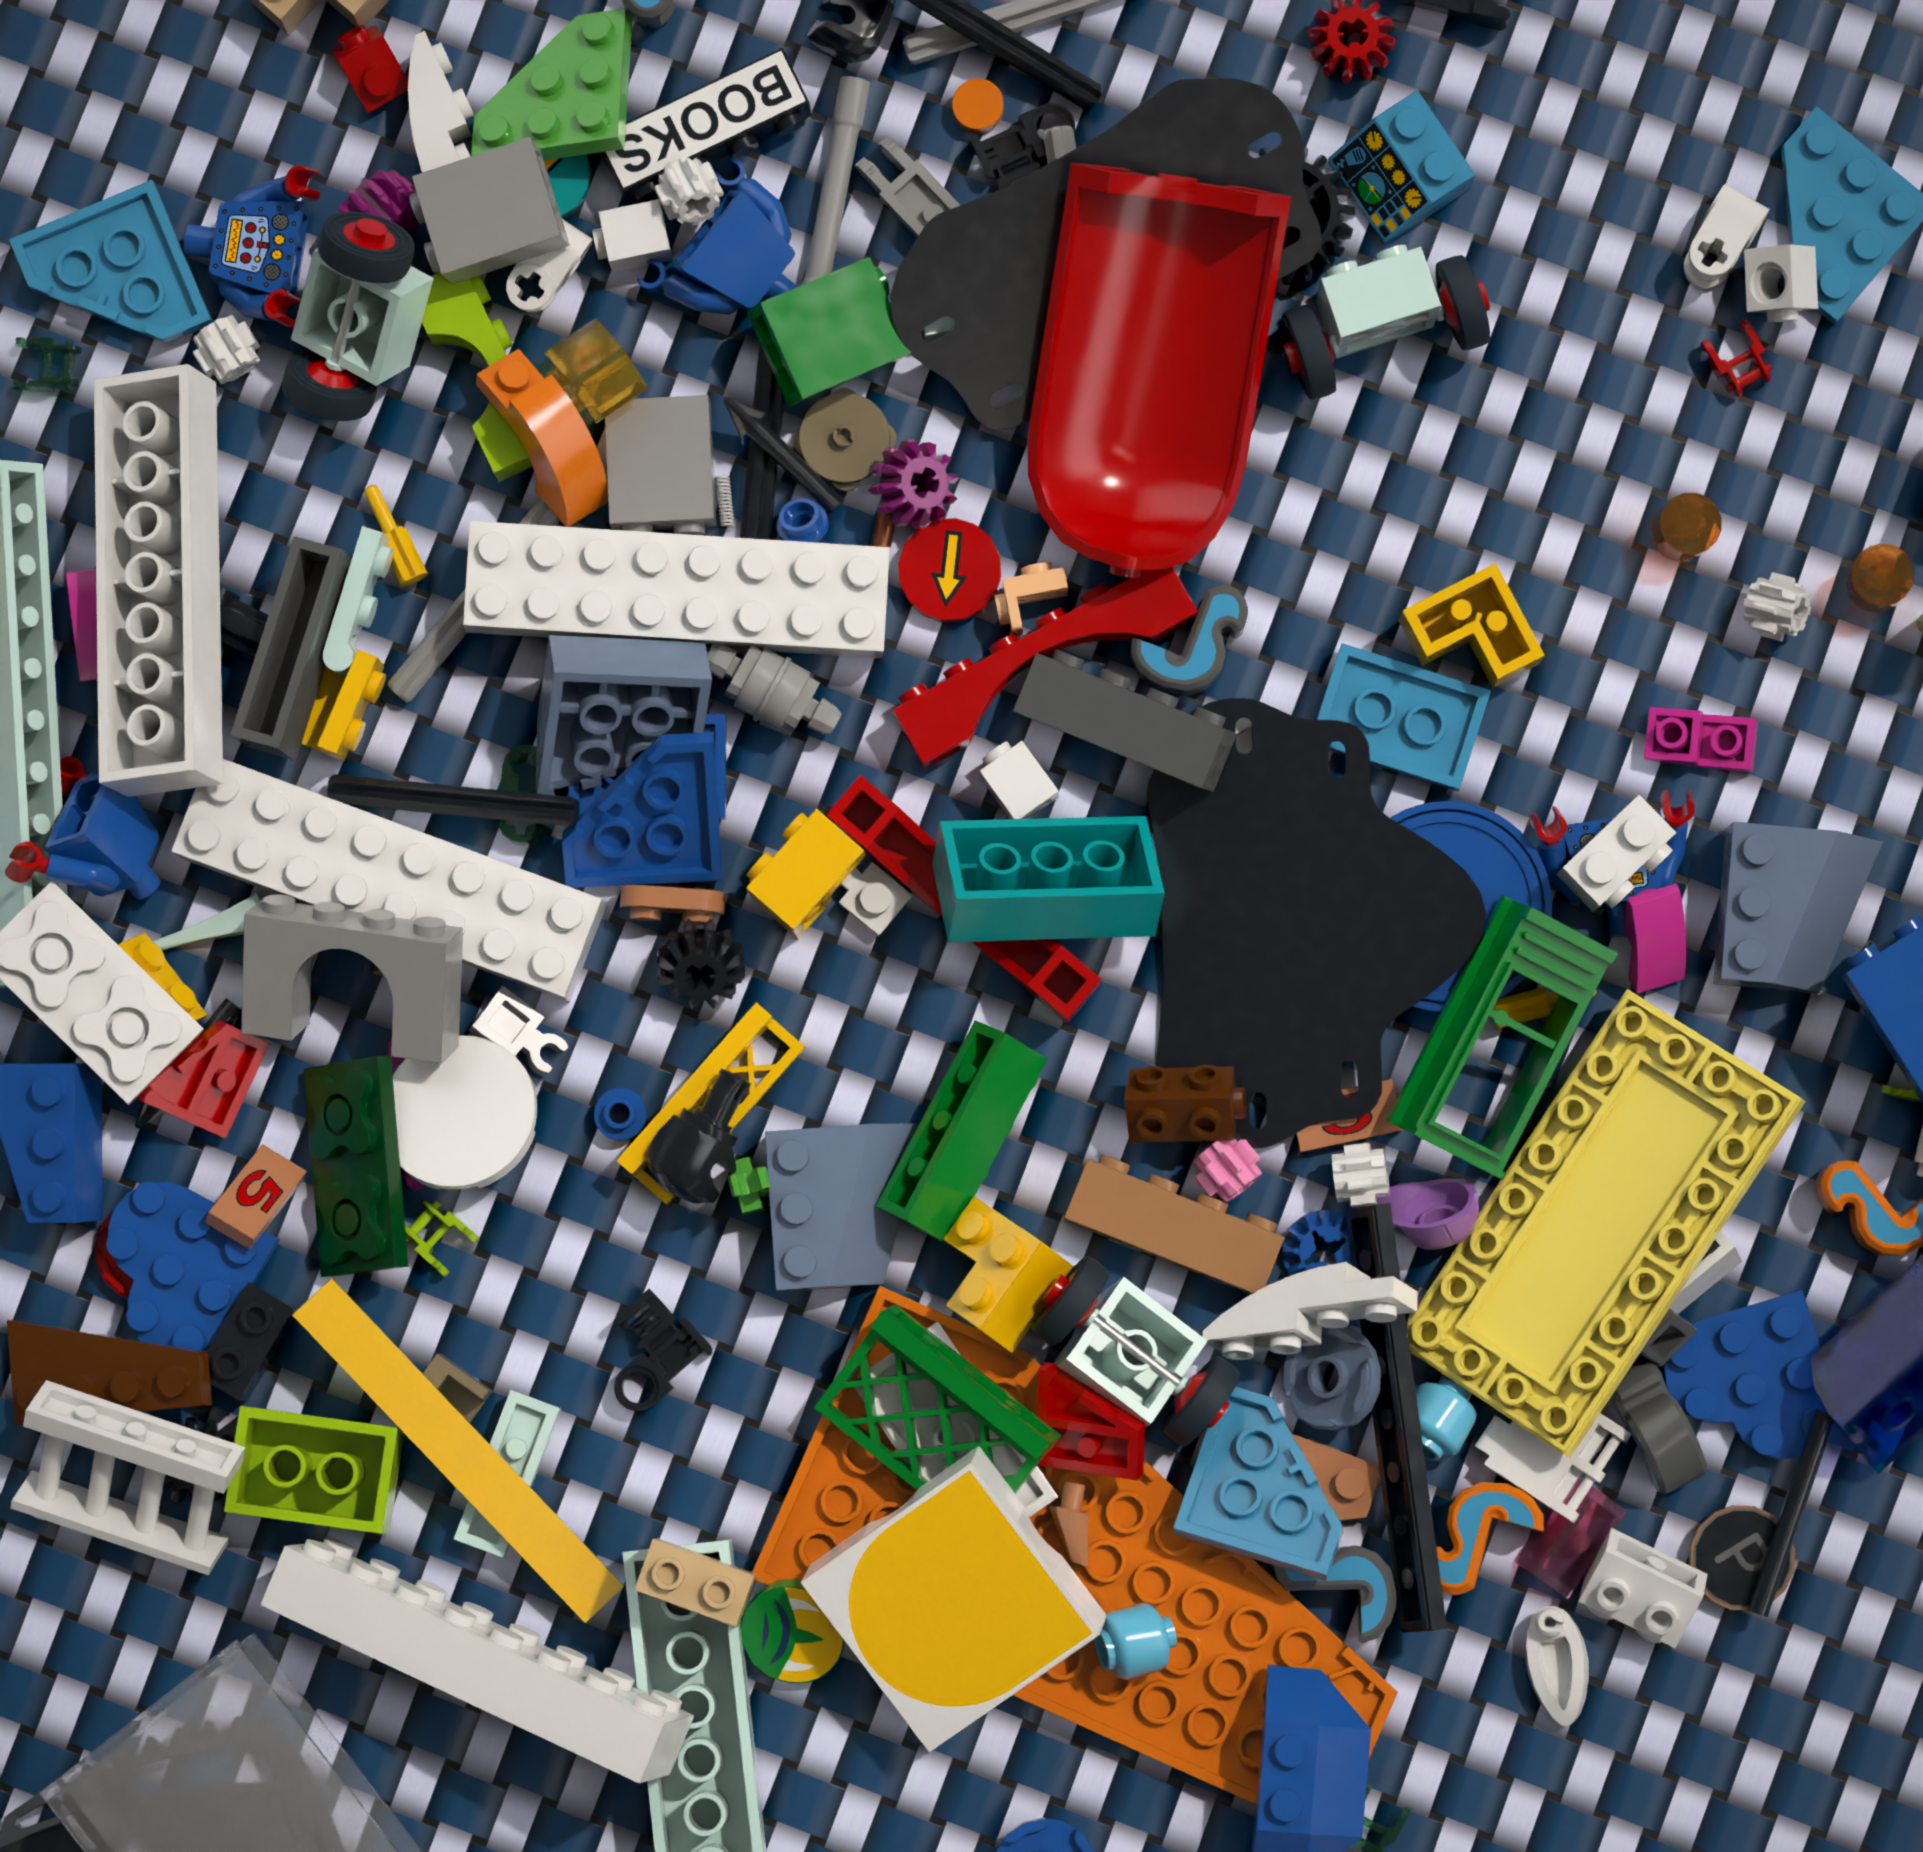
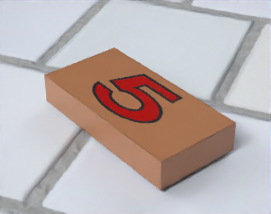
M1393 1080L1382 1081V1094L1371 1112L1352 1119L1312 1124L1295 1133L1299 1152L1303 1153L1403 1131L1402 1128L1386 1121L1397 1099ZM1358 1086L1342 1089L1343 1095L1349 1098L1354 1097L1357 1094Z
M262 1144L208 1212L205 1223L250 1250L303 1182L307 1171Z

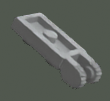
M888 136L878 143L884 156L903 172L892 183L881 174L874 163L863 157L855 164V168L861 176L879 193L880 200L916 238L927 222L937 214L960 206L918 160L914 162Z

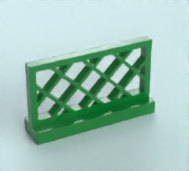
M895 1304L882 1310L870 1326L872 1328L814 1408L916 1490L928 1482L922 1476L919 1455L945 1452L947 1467L956 1462L955 1451L975 1449L980 1446L994 1465L991 1447L1010 1445L1026 1458V1461L1015 1475L1002 1476L1016 1494L1042 1458L1051 1451L1062 1435L1038 1418L1033 1412L898 1305ZM878 1341L895 1354L897 1375L871 1378L868 1355ZM906 1363L917 1372L907 1373ZM860 1367L861 1379L850 1380ZM927 1379L936 1386L939 1407L912 1410L908 1381ZM899 1382L903 1412L876 1415L872 1385ZM863 1386L867 1416L849 1418L833 1405V1402L844 1388ZM947 1396L950 1397L953 1401H955L958 1405L949 1406ZM968 1412L978 1420L981 1441L954 1443L950 1414ZM940 1415L944 1445L918 1448L914 1418ZM904 1419L908 1449L891 1451L880 1442L878 1422ZM868 1423L869 1433L858 1424ZM989 1429L1000 1438L990 1439ZM909 1456L911 1466L899 1457Z

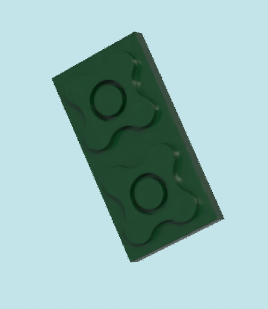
M374 1056L304 1068L321 1277H336L408 1267L391 1056Z

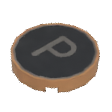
M1731 1505L1712 1512L1697 1526L1690 1543L1688 1565L1708 1574L1704 1595L1709 1601L1729 1610L1748 1611L1778 1522L1774 1515L1755 1506ZM1794 1545L1791 1547L1773 1601L1787 1589L1794 1574Z

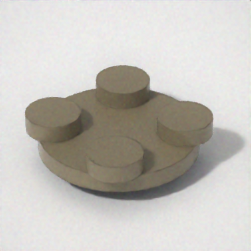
M840 388L831 395L817 401L808 410L801 426L793 435V445L796 452L803 456L806 463L820 477L830 481L834 488L840 492H851L860 485L862 480L874 474L870 469L875 464L884 462L881 452L886 448L896 447L897 435L893 427L888 425L884 414L876 404L856 394L849 388Z

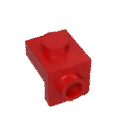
M365 25L354 27L338 38L339 45L331 49V52L340 64L367 113L408 91V79L376 25H372L367 29Z

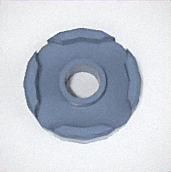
M1322 1327L1321 1344L1302 1346L1299 1353L1288 1354L1284 1361L1282 1385L1285 1397H1290L1291 1403L1295 1408L1292 1411L1297 1418L1314 1429L1342 1431L1359 1424L1372 1411L1380 1393L1381 1368L1377 1353L1367 1338L1351 1327ZM1333 1363L1338 1370L1339 1379L1336 1387L1332 1391H1328L1324 1385L1323 1375L1325 1369Z

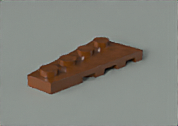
M7 1320L15 1425L24 1424L25 1411L46 1380L140 1412L212 1405L208 1352L123 1339L122 1337L81 1332L57 1326L39 1325L21 1320Z

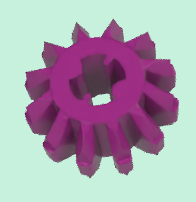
M379 170L369 180L362 178L360 185L354 190H349L350 196L338 207L339 212H364L388 219L406 230L411 237L413 229L421 225L414 215L409 198L410 194L416 193L415 187L405 176H401L395 170L389 172Z
M914 439L901 441L899 448L889 447L881 452L884 463L875 464L870 469L880 478L879 484H874L868 490L874 495L881 494L883 498L876 511L881 514L892 512V524L906 526L910 523L914 529L927 527L929 520H942L946 516L943 504H953L958 499L948 490V485L954 484L960 477L953 473L947 474L945 470L952 457H949L947 454L936 456V444L924 442L918 445Z

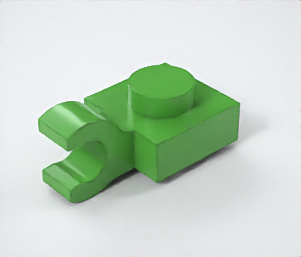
M750 1157L735 1160L736 1172L727 1177L732 1197H738L744 1215L764 1211L765 1207L762 1198L769 1197V1188H772L767 1168L764 1166L754 1168Z

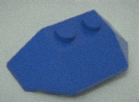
M1267 1665L1252 1852H1345L1362 1838L1371 1729L1320 1669Z

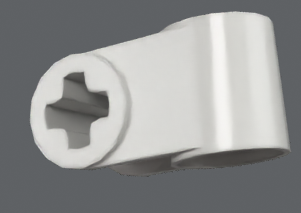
M1724 184L1701 223L1702 226L1693 239L1683 263L1684 274L1688 281L1701 289H1713L1720 286L1727 279L1743 250L1747 249L1770 209ZM1709 253L1715 254L1718 257L1711 267L1701 263L1703 258Z
M562 219L570 246L518 262L509 274L506 282V292L510 301L526 312H539L546 309L552 303L567 278H570L583 260L593 242L591 237ZM535 275L541 276L542 278L538 285L544 291L543 295L539 299L531 296L526 302L522 301L521 297L524 291L518 286L519 281L522 278L531 281Z

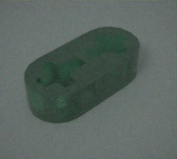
M529 744L518 745L508 752L502 765L500 790L536 794V774H532L530 777L529 791H521V776L519 773L513 772V766L522 764L524 756H532L533 763L536 765V746ZM498 820V826L502 834L509 841L518 845H530L539 840L544 834L547 825L536 823L535 826H527L525 834L519 835L514 825L508 823L507 820Z

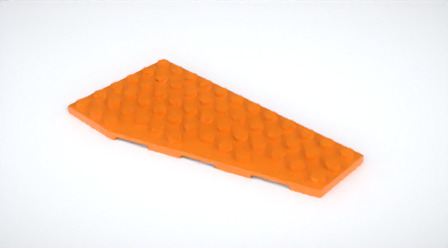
M879 1286L846 1363L872 1328L870 1326L881 1311L896 1304L925 1328H929L938 1321L963 1358L1037 1416L1038 1369L1041 1365L1025 1350L1016 1347L1013 1353H1011L978 1329ZM879 1341L868 1355L870 1368L893 1353ZM860 1367L850 1380H854L861 1375ZM854 1387L844 1388L833 1402V1405L849 1418L867 1416L865 1403ZM822 1415L752 1573L757 1574L756 1580L766 1585L778 1580L803 1579L811 1563L868 1523L881 1519L899 1509L917 1490ZM868 1423L858 1424L869 1433ZM878 1423L880 1442L891 1451L897 1450ZM1144 1460V1473L1137 1481L1037 1465L1058 1495V1498L1029 1517L1040 1536L1056 1552L1063 1556L1106 1614L1140 1603H1147L1153 1606L1161 1617L1168 1616L1171 1619L1176 1632L1177 1645L1170 1648L1169 1663L1164 1669L1133 1679L1123 1680L1112 1671L1107 1672L1102 1668L1095 1651L1093 1639L1013 1694V1696L1256 1804L1267 1665L1320 1669L1371 1729L1370 1758L1398 1691L1252 1558L1174 1535L1173 1527L1184 1496ZM1065 1481L1086 1486L1080 1512L1089 1514L1088 1568L1068 1561L1049 1509L1050 1505L1060 1506Z

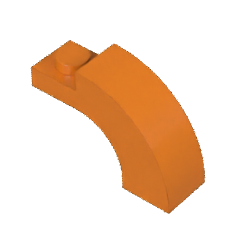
M520 349L515 350L477 373L476 386L509 423L528 453L536 477L535 491L565 527L571 526L608 503L606 474L596 445L576 407L552 374L544 379Z

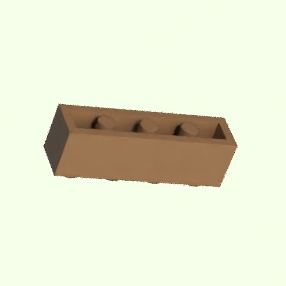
M1101 1154L1098 1163L1087 1159L1064 1217L1065 1221L1248 1294H1253L1266 1286L1285 1238L1275 1233L1278 1224L1248 1213L1245 1221L1225 1214L1228 1204L1199 1193L1196 1202L1176 1194L1180 1185L1154 1174L1149 1175L1147 1182L1127 1175L1130 1165L1112 1157Z

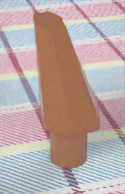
M1065 1481L1060 1506L1050 1505L1049 1509L1068 1561L1088 1568L1089 1514L1080 1512L1086 1486Z

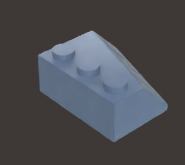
M549 635L537 717L536 794L555 795L554 789L582 784L583 790L602 786L601 779L621 775L660 735L704 733L712 683L705 642Z
M1732 822L1725 829L1713 984L1818 994L1883 842L1841 831Z
M920 1123L861 1124L765 1132L767 1168L772 1188H769L776 1291L791 1292L884 1285L900 1220L876 1207V1204Z

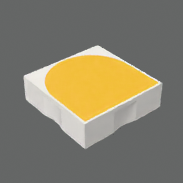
M980 1446L919 1487L916 1493L899 1509L881 1519L868 1523L811 1563L800 1582L928 1752L937 1748L1101 1634L1106 1620V1613L1063 1556L1047 1544L1037 1532L1026 1512L1025 1506Z

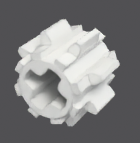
M687 156L679 157V160L672 164L668 162L664 166L663 175H659L658 181L660 184L655 186V191L668 219L677 218L681 224L686 221L691 226L699 225V222L706 218L710 220L714 216L715 207L720 205L719 197L724 195L710 163L707 161L702 164L697 158L690 160Z
M233 315L215 320V322L201 329L198 335L193 338L198 349L193 351L195 358L209 378L215 375L220 384L238 379L240 376L251 371L260 362L255 350L261 346L246 322L243 321L238 324Z
M1772 572L1770 579L1760 577L1757 578L1756 583L1750 585L1743 604L1745 606L1744 621H1748V624L1752 625V629L1758 630L1759 636L1783 641L1785 634L1797 636L1798 631H1803L1806 626L1807 617L1810 615L1811 595L1806 592V589H1803V585L1795 583L1794 577Z
M1369 1142L1344 1145V1153L1332 1155L1333 1180L1338 1202L1351 1201V1207L1356 1208L1378 1204L1377 1197L1390 1196L1387 1162L1383 1148L1371 1150Z

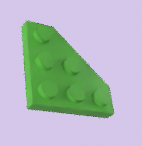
M627 9L577 15L474 115L471 156L527 137H531L540 147L544 160L625 149L632 18Z

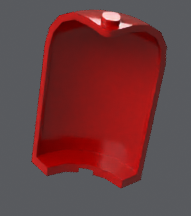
M1071 163L1028 431V477L1039 513L1063 544L1089 559L1109 564V573L1129 578H1140L1141 570H1162L1190 561L1216 537L1235 505L1247 463L1291 196L1233 184L1219 186L1197 182L1198 178L1157 172V176H1152L1120 167Z

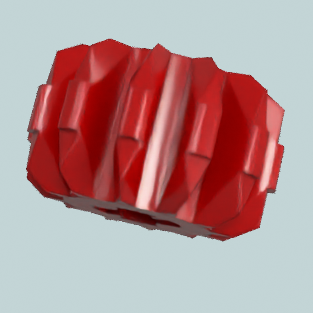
M1331 0L1332 13L1326 10H1317L1314 20L1320 27L1310 28L1307 40L1318 44L1310 51L1312 61L1328 59L1322 71L1325 77L1333 75L1337 68L1343 70L1341 80L1346 85L1350 84L1353 71L1357 70L1360 78L1367 82L1372 78L1371 65L1378 69L1386 68L1389 59L1384 52L1394 50L1396 40L1390 35H1386L1392 29V19L1390 17L1375 19L1380 10V4L1376 1L1364 10L1360 8L1361 0H1351L1349 8L1345 7L1342 0ZM1356 32L1361 36L1359 43L1354 41L1349 47L1342 44L1343 35L1350 37Z

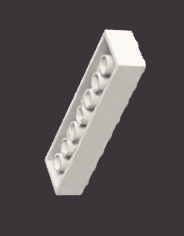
M189 364L94 379L99 783L127 797L223 784L216 382Z
M470 521L463 626L466 633L548 638L549 635L705 642L706 648H711L713 644H723L732 649L749 650L752 645L761 651L767 648L773 652L882 659L885 639L890 547Z
M223 759V784L197 787L195 789L171 850L181 859L275 894L291 896L295 901L302 904L315 905L320 902H336L344 905L345 910L364 913L368 910L383 909L395 913V918L415 920L420 917H437L443 919L446 925L463 928L462 963L569 1003L606 908L605 902L599 897Z
M325 1537L323 1542L307 1539L305 1544L284 1546L260 1604L261 1606L637 1783L670 1775L694 1718V1715L680 1709L682 1704L680 1699L659 1690H652L651 1695L634 1688L632 1687L635 1681L634 1678L621 1671L606 1667L602 1673L585 1665L587 1657L571 1648L557 1646L555 1651L538 1643L540 1635L529 1628L510 1624L508 1629L491 1621L494 1614L479 1605L470 1602H464L462 1607L446 1600L447 1592L434 1584L422 1580H417L416 1585L399 1578L400 1569L387 1562L371 1559L369 1563H366L352 1556L354 1548L342 1541Z

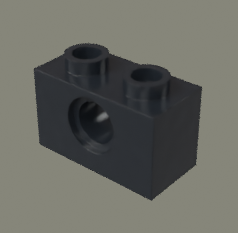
M248 1282L206 1351L208 1352L210 1384L238 1401H248L294 1325L296 1319L292 1314L298 1308L260 1285Z

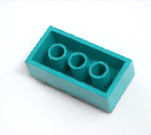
M1146 816L940 821L932 866L948 942L1155 936L1165 892Z

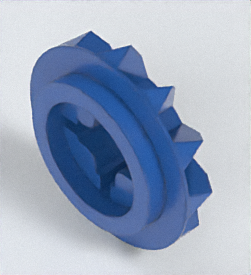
M1329 1210L1308 1213L1299 1218L1290 1227L1285 1236L1282 1254L1285 1268L1290 1276L1327 1265L1324 1261H1319L1316 1264L1312 1262L1307 1266L1304 1261L1311 1258L1310 1255L1316 1250V1245L1313 1242L1315 1241L1312 1235L1313 1231L1316 1232L1319 1238L1322 1237L1326 1243H1331L1334 1240L1338 1242L1344 1239L1345 1243L1339 1246L1340 1249L1334 1254L1335 1264L1347 1262L1352 1265L1347 1221L1344 1214Z

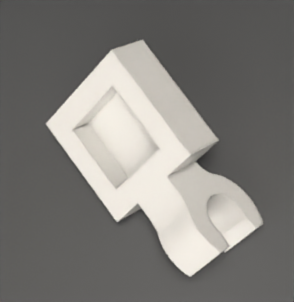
M872 862L863 874L855 868L841 883V886L848 892L839 901V904L879 937L912 898V894Z

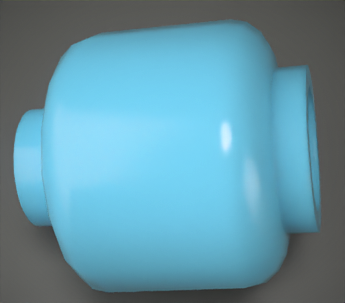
M1442 1379L1439 1384L1426 1382L1418 1385L1415 1388L1424 1459L1436 1462L1441 1457L1457 1455L1473 1428L1477 1416L1474 1407L1467 1400L1469 1396L1468 1391L1459 1384L1447 1379Z
M1140 1603L1107 1613L1101 1634L1094 1639L1095 1651L1102 1668L1107 1672L1112 1671L1123 1680L1133 1679L1164 1669L1169 1663L1170 1648L1177 1645L1176 1632L1171 1619L1168 1616L1161 1617L1158 1611L1147 1603Z

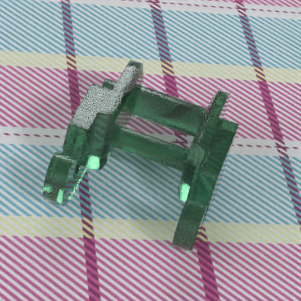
M23 337L16 338L15 346L42 349L44 351L43 376L41 375L38 380H29L28 383L14 380L13 389L29 392H55L56 385L63 386V390H71V386L80 385V379L73 377L74 355L81 354L82 348L73 346V341H66V345H58L57 341L50 337H31L30 340H25ZM52 354L63 355L62 376H51Z
M1367 1783L1365 1800L1367 1799L1372 1788V1785L1369 1783ZM1407 1804L1404 1805L1400 1817L1396 1819L1392 1828H1385L1364 1816L1363 1825L1381 1834L1377 1845L1361 1838L1353 1846L1364 1852H1384L1382 1849L1386 1842L1394 1844L1412 1807Z

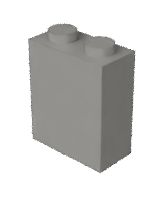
M531 137L412 176L416 193L409 195L410 203L418 223H426L431 239L430 242L424 243L428 262L434 273L441 272V275L451 284L570 246L541 149Z
M709 396L604 400L609 524L612 530L641 532L674 530V534L705 535V528L717 527L712 411Z

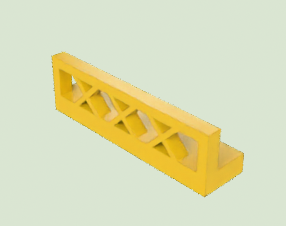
M756 1002L616 1161L668 1205L675 1196L666 1192L643 1170L647 1166L645 1152L664 1124L673 1115L679 1116L683 1107L692 1111L694 1108L700 1109V1104L709 1094L719 1075L720 1069L724 1068L734 1074L748 1073L749 1083H751L749 1087L750 1094L738 1105L728 1123L732 1127V1132L806 1047ZM769 1028L790 1049L776 1064L754 1066L753 1044ZM747 1052L748 1066L734 1067ZM768 1072L761 1082L755 1086V1073Z

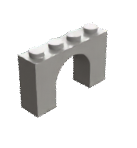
M276 894L266 896L244 914L242 1033L293 1040L310 1024L311 970L316 954L328 949H346L359 953L373 962L383 973L389 984L393 999L391 1056L442 1064L459 1046L463 928L446 925L443 919L437 917H420L415 920L395 918V913L383 909H373L361 913L345 910L344 905L336 902H320L315 905L295 903V899L288 895Z

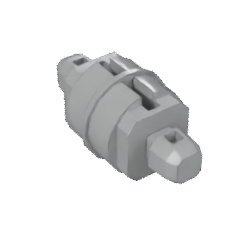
M723 644L712 645L707 654L711 674L721 681L724 676L732 680L724 696L735 701L734 707L754 717L752 720L756 722L760 720L778 731L782 727L793 733L800 719L809 722L807 728L821 734L832 733L842 714L836 706L824 698L820 702L812 698L820 682L809 677L811 672L791 662V658L786 657L785 659L767 648L761 651L751 645L742 660L735 656L736 650Z

